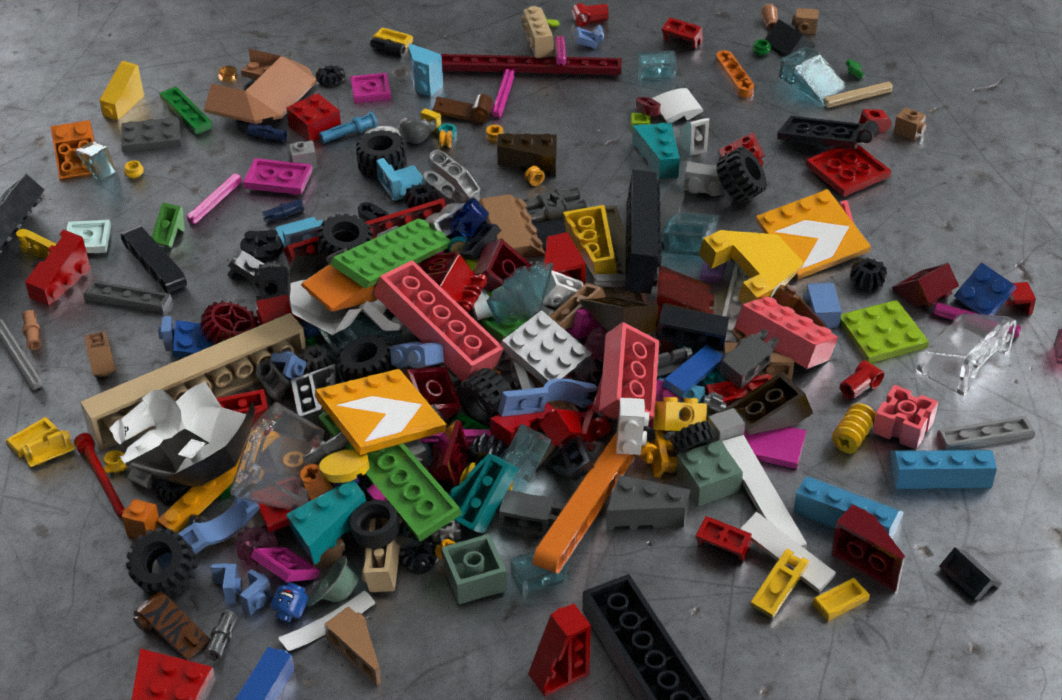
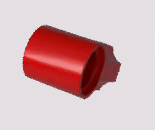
M578 3L572 8V15L578 26H586L589 22L609 19L607 4L586 6L583 3Z
M863 360L856 367L855 372L840 383L839 389L848 400L851 398L855 399L869 387L872 389L877 388L882 383L885 372L867 360Z

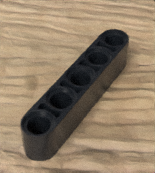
M141 225L120 234L125 248L165 293L170 294L187 286V280L182 270Z

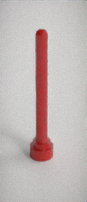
M89 433L79 434L74 439L77 451L86 455L116 515L122 518L125 508L94 452V439Z

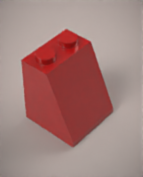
M568 232L548 236L543 276L549 270L582 281L585 285L586 263Z

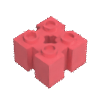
M894 385L887 395L886 402L883 401L876 412L872 433L887 439H891L894 436L899 438L900 444L917 450L924 438L925 432H928L934 422L938 401L923 395L917 398L911 395L912 391Z

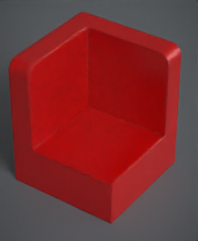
M1013 283L1017 288L1004 302L1005 305L1023 304L1027 315H1032L1036 298L1029 283Z

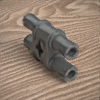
M578 187L562 191L555 189L548 193H538L536 197L522 199L526 204L525 208L527 211L539 209L528 212L532 217V223L564 219L563 212L587 208L585 200H580Z

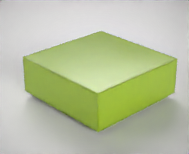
M631 113V130H633V125L650 124V116L642 113Z

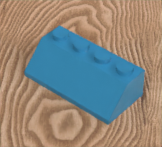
M889 450L888 452L895 489L992 488L997 471L992 450Z
M806 476L796 492L793 511L835 528L837 520L854 504L874 515L890 537H892L904 511L814 477Z

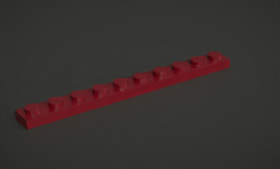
M441 54L443 71H490L504 73L508 69L517 73H571L575 75H621L622 58L566 57L565 65H557L556 56L535 58V56Z

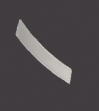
M363 591L326 616L279 637V640L288 651L301 647L326 635L324 623L348 606L356 613H363L373 606L375 601L366 591Z

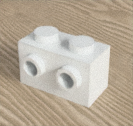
M549 270L536 285L535 290L539 301L543 305H549L558 309L584 284L582 281Z
M620 398L616 453L640 455L641 446H646L647 431H643L644 426L648 427L649 412H645L644 399Z

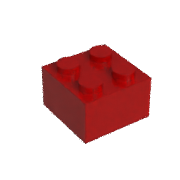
M319 93L286 107L289 127L306 141H317L320 139L319 132L341 125L340 110Z

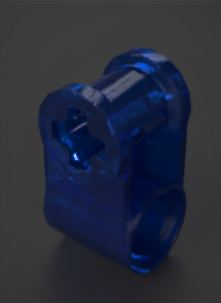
M471 198L463 205L461 211L451 222L450 231L455 237L472 236L481 223L486 220L489 212L475 198Z

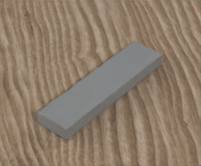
M1026 416L937 431V438L944 450H964L1034 438L1035 430Z

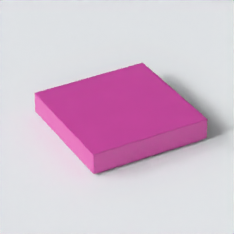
M387 73L350 77L354 103L391 99Z
M287 547L253 549L250 556L286 582L318 579L321 572Z

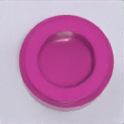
M374 483L367 489V492L374 500L388 502Z

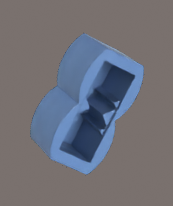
M415 341L394 345L390 348L391 364L398 368L408 366L423 368L444 362L443 345L438 342L422 343Z

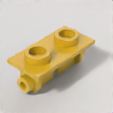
M61 429L56 433L48 435V441L46 442L41 438L31 443H26V446L22 447V453L29 466L33 467L75 450V447L70 440L71 436L68 430L63 431Z

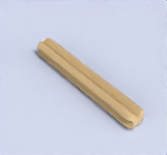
M887 81L824 98V105L826 108L890 93L892 92L893 85Z

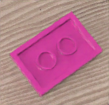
M255 158L243 180V187L245 189L301 195L313 171L312 164Z

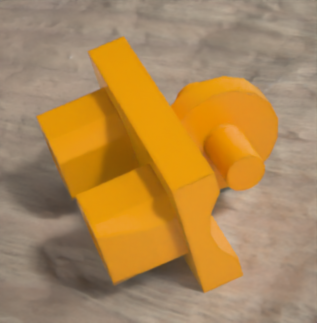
M656 430L655 439L651 443L646 441V446H641V454L638 456L641 460L651 463L655 478H661L664 472L674 473L676 471L677 457H671L674 452L673 446L669 439H664L663 431Z

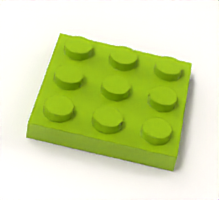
M898 300L841 314V327L864 359L870 363L928 348V339Z

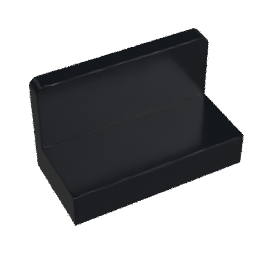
M956 547L952 549L939 565L960 587L978 601L991 585L998 588L1002 585L996 577L967 551Z

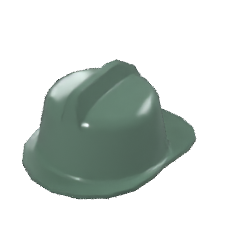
M346 556L340 557L333 564L327 575L314 587L308 595L309 599L306 606L314 605L321 598L331 602H340L352 593L359 581V577L346 565Z

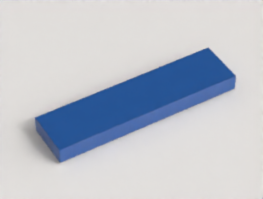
M705 345L666 377L662 386L677 396L683 397L721 364L723 355Z

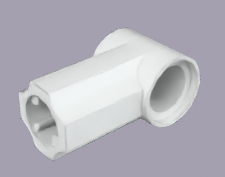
M481 289L482 293L473 305V314L476 321L498 315L495 299L493 296L489 297L485 289Z

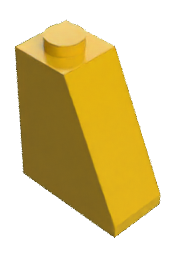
M126 61L120 62L99 100L103 116L119 120L144 97L137 64Z

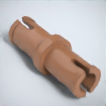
M26 310L22 313L24 323L22 331L23 335L26 336V347L29 350H37L41 347L39 339L40 326L37 324L36 312L33 310Z

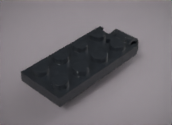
M790 116L777 132V140H784L788 143L801 142L805 145L817 144L823 147L834 146L841 149H856L857 143H870L879 131V127L874 121L860 124Z

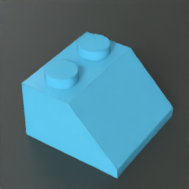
M409 44L410 77L416 92L431 97L443 86L441 54Z

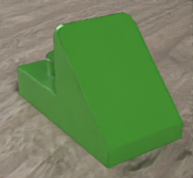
M162 202L151 237L158 245L172 248L177 231L184 232L185 230L183 209L181 206Z

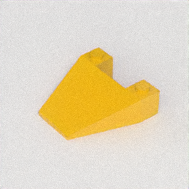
M719 230L703 238L699 251V256L711 269L733 259L750 277V279L743 282L738 296L742 304L764 297L772 298L780 285L785 286L804 266V262L777 234Z

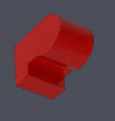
M863 109L858 121L860 124H865L867 121L876 122L879 127L878 132L880 133L887 131L892 124L885 111L877 109Z

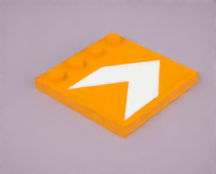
M828 189L757 215L755 222L764 234L779 235L804 262V266L795 274L797 280L869 253L871 250L870 244Z
M400 369L315 389V398L359 455L439 434L446 429V423Z

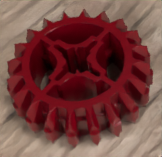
M221 300L220 303L214 302L212 305H208L204 313H202L200 322L202 335L206 337L207 342H213V345L260 326L258 317L254 316V311H248L247 306L242 307L239 303L233 304L231 300L228 303Z

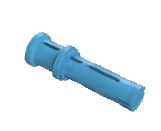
M372 111L359 118L356 116L348 123L319 132L320 140L325 144L355 132L360 134L368 128L378 127L377 119Z

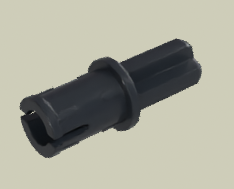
M373 37L370 41L371 47L384 50L385 53L390 52L403 56L406 51L405 44L393 42L391 39L383 40Z

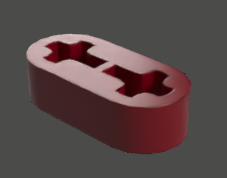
M638 97L635 99V109L647 116L660 115L661 104L650 97Z

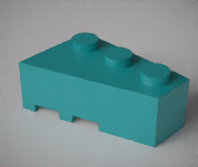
M672 123L633 125L632 145L634 148L637 147L639 149L642 158H646L649 167L653 172L657 173V177L659 179L679 178L680 157Z
M488 453L467 474L468 477L459 486H455L450 491L451 494L449 496L462 512V515L454 520L473 531L485 534L519 468L500 457Z
M354 480L345 482L286 514L293 534L314 565L320 561V556L328 548L332 549L337 544V539L345 532L349 533L351 531L350 516L359 505L366 502L364 493Z

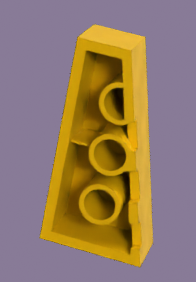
M600 205L563 212L566 231L593 276L595 274H617L605 206Z

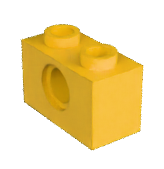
M663 397V402L655 401L653 430L680 431L682 428L689 427L691 424L694 425L696 422L706 421L707 404L698 403L697 398H684L683 403L678 402L676 397Z

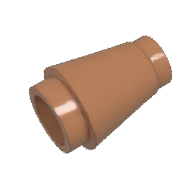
M773 4L764 5L760 12L768 30H771L778 20V9Z

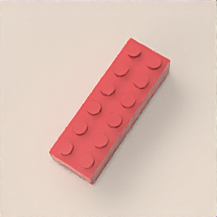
M413 260L379 277L374 296L422 343L438 342L442 344L444 353L443 363L462 382L482 368L492 369L497 366L504 347Z

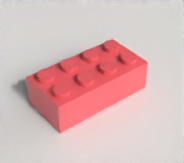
M764 297L742 304L735 325L737 330L748 336L752 333L756 335L762 329H766L768 335L764 342L767 343L773 337L779 339V343L773 350L783 356L794 359V362L806 369L829 361L838 336L832 334L830 329L814 324L812 319L796 314L790 307L781 306L771 297Z
M624 322L606 334L599 411L618 420L620 398L644 399L645 412H649V421L654 418L659 340Z

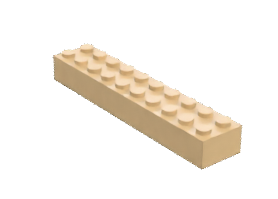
M289 313L85 399L80 403L88 433L91 434L99 451L118 444L110 430L111 426L143 401L142 398L152 390L163 389L176 402L186 391L204 381L215 398L228 396L258 383L260 380L256 376V367L263 360L270 361L272 353L289 351L298 357L300 350L306 349L303 327ZM151 426L136 435H139L145 431L155 428V426Z

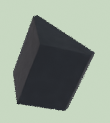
M778 19L764 39L769 42L771 49L786 59H790L815 47L811 40L780 19Z

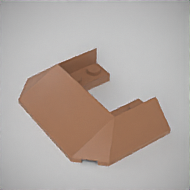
M249 49L250 62L241 70V76L256 81L246 91L211 83L204 112L253 124L262 123V119L270 117L273 120L281 119L287 113L286 107L298 102L316 83V79L307 66L280 55Z

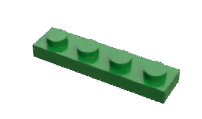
M177 86L160 92L161 100L195 134L203 133L213 128L212 121Z

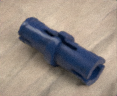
M250 123L247 128V134L262 137L263 140L268 141L271 139L284 143L287 139L286 130L275 129L270 125L261 126Z
M298 199L287 204L281 203L278 204V207L262 211V216H265L263 217L264 222L267 224L280 218L287 219L289 215L305 211L304 206H301L304 205L302 200Z

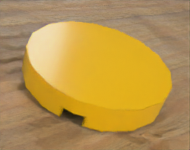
M356 450L337 451L326 456L319 464L321 477L323 479L326 477L332 483L353 481L357 479L356 475L362 473L363 476L370 468L368 455H359Z

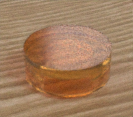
M224 66L218 71L220 80L225 82L233 81L238 77L237 69L233 66Z

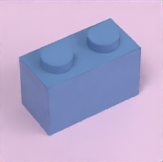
M834 283L807 284V291L803 293V301L827 325L826 328H839L842 311Z

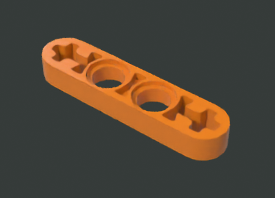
M726 50L718 51L716 53V65L735 92L741 97H751L754 94V83L731 52Z

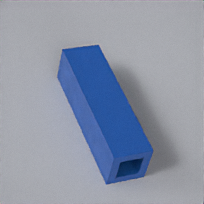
M267 647L235 700H277L295 671L292 654L283 649L277 650Z

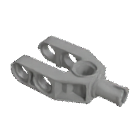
M440 150L432 151L428 158V166L435 172L425 171L421 182L422 185L428 183L429 186H434L439 199L444 198L446 205L451 203H467L469 208L473 207L480 214H483L478 202L481 199L479 195L481 189L468 170ZM433 158L441 159L442 163H436L433 161ZM448 170H455L458 174L452 175ZM432 177L436 182H429L426 178ZM442 189H448L452 194H445L442 192Z

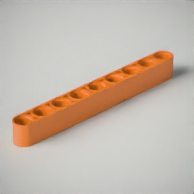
M617 432L595 462V467L588 472L538 545L533 556V566L555 574L561 571L613 492L618 476H623L635 459L636 455L616 453Z

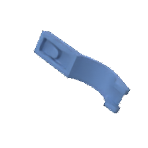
M557 378L549 380L544 384L543 388L503 391L498 413L502 417L544 412L546 403L556 400L568 401L581 408L589 407L593 402L587 399L589 392L597 391L598 387L591 383Z
M246 487L235 495L234 502L223 514L208 522H194L178 534L191 545L195 553H198L208 545L223 542L234 536L249 522L260 507L257 502L252 503L248 497L250 492ZM172 553L162 554L156 559L163 570L169 566Z

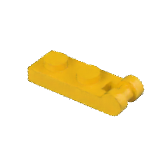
M20 229L16 232L17 239L20 241V250L24 253L31 252L37 257L46 259L50 254L48 251L50 246L56 245V243L27 229Z
M787 548L752 599L751 606L773 619L801 575L806 571L810 561L804 557L800 559L794 555L792 550ZM790 564L795 568L794 570H791L788 567H786V565Z

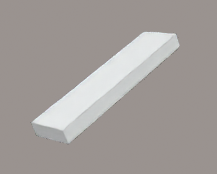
M756 512L740 528L751 533L752 542L776 561L780 559L787 548L792 550L794 555L800 559L804 557L809 560L810 563L800 579L816 592L820 593L835 577V571ZM790 564L786 565V567H788L791 570H794L795 568Z

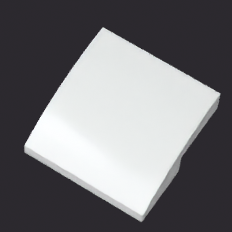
M687 88L671 90L652 98L661 104L660 115L666 123H673L683 116L686 120H689L703 112L702 107Z

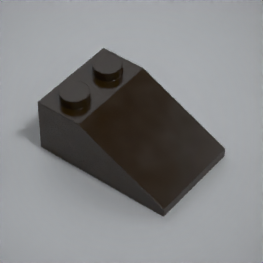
M615 296L580 299V304L608 332L622 322L647 335L650 332H657L658 305Z
M782 372L725 409V411L732 408L736 410L745 422L744 431L748 435L792 427L813 414L806 394Z

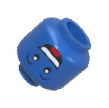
M290 582L278 586L270 605L277 612L275 617L290 622L291 618H301L309 599L308 595L304 593L306 589Z

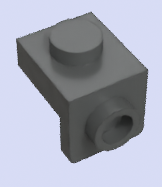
M242 250L238 257L234 255L228 264V267L231 269L227 275L231 277L234 271L253 282L254 270L259 268V264L264 265V263Z

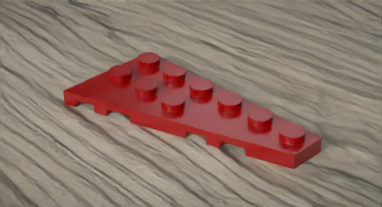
M140 648L131 700H200L214 674L213 667Z

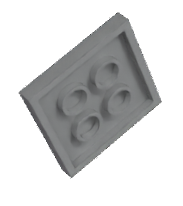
M542 310L501 342L504 351L543 385L549 380L565 379L575 371L578 363L592 354Z

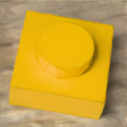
M425 108L421 111V119H425L428 122L435 121L436 128L433 132L437 134V129L441 125V114Z

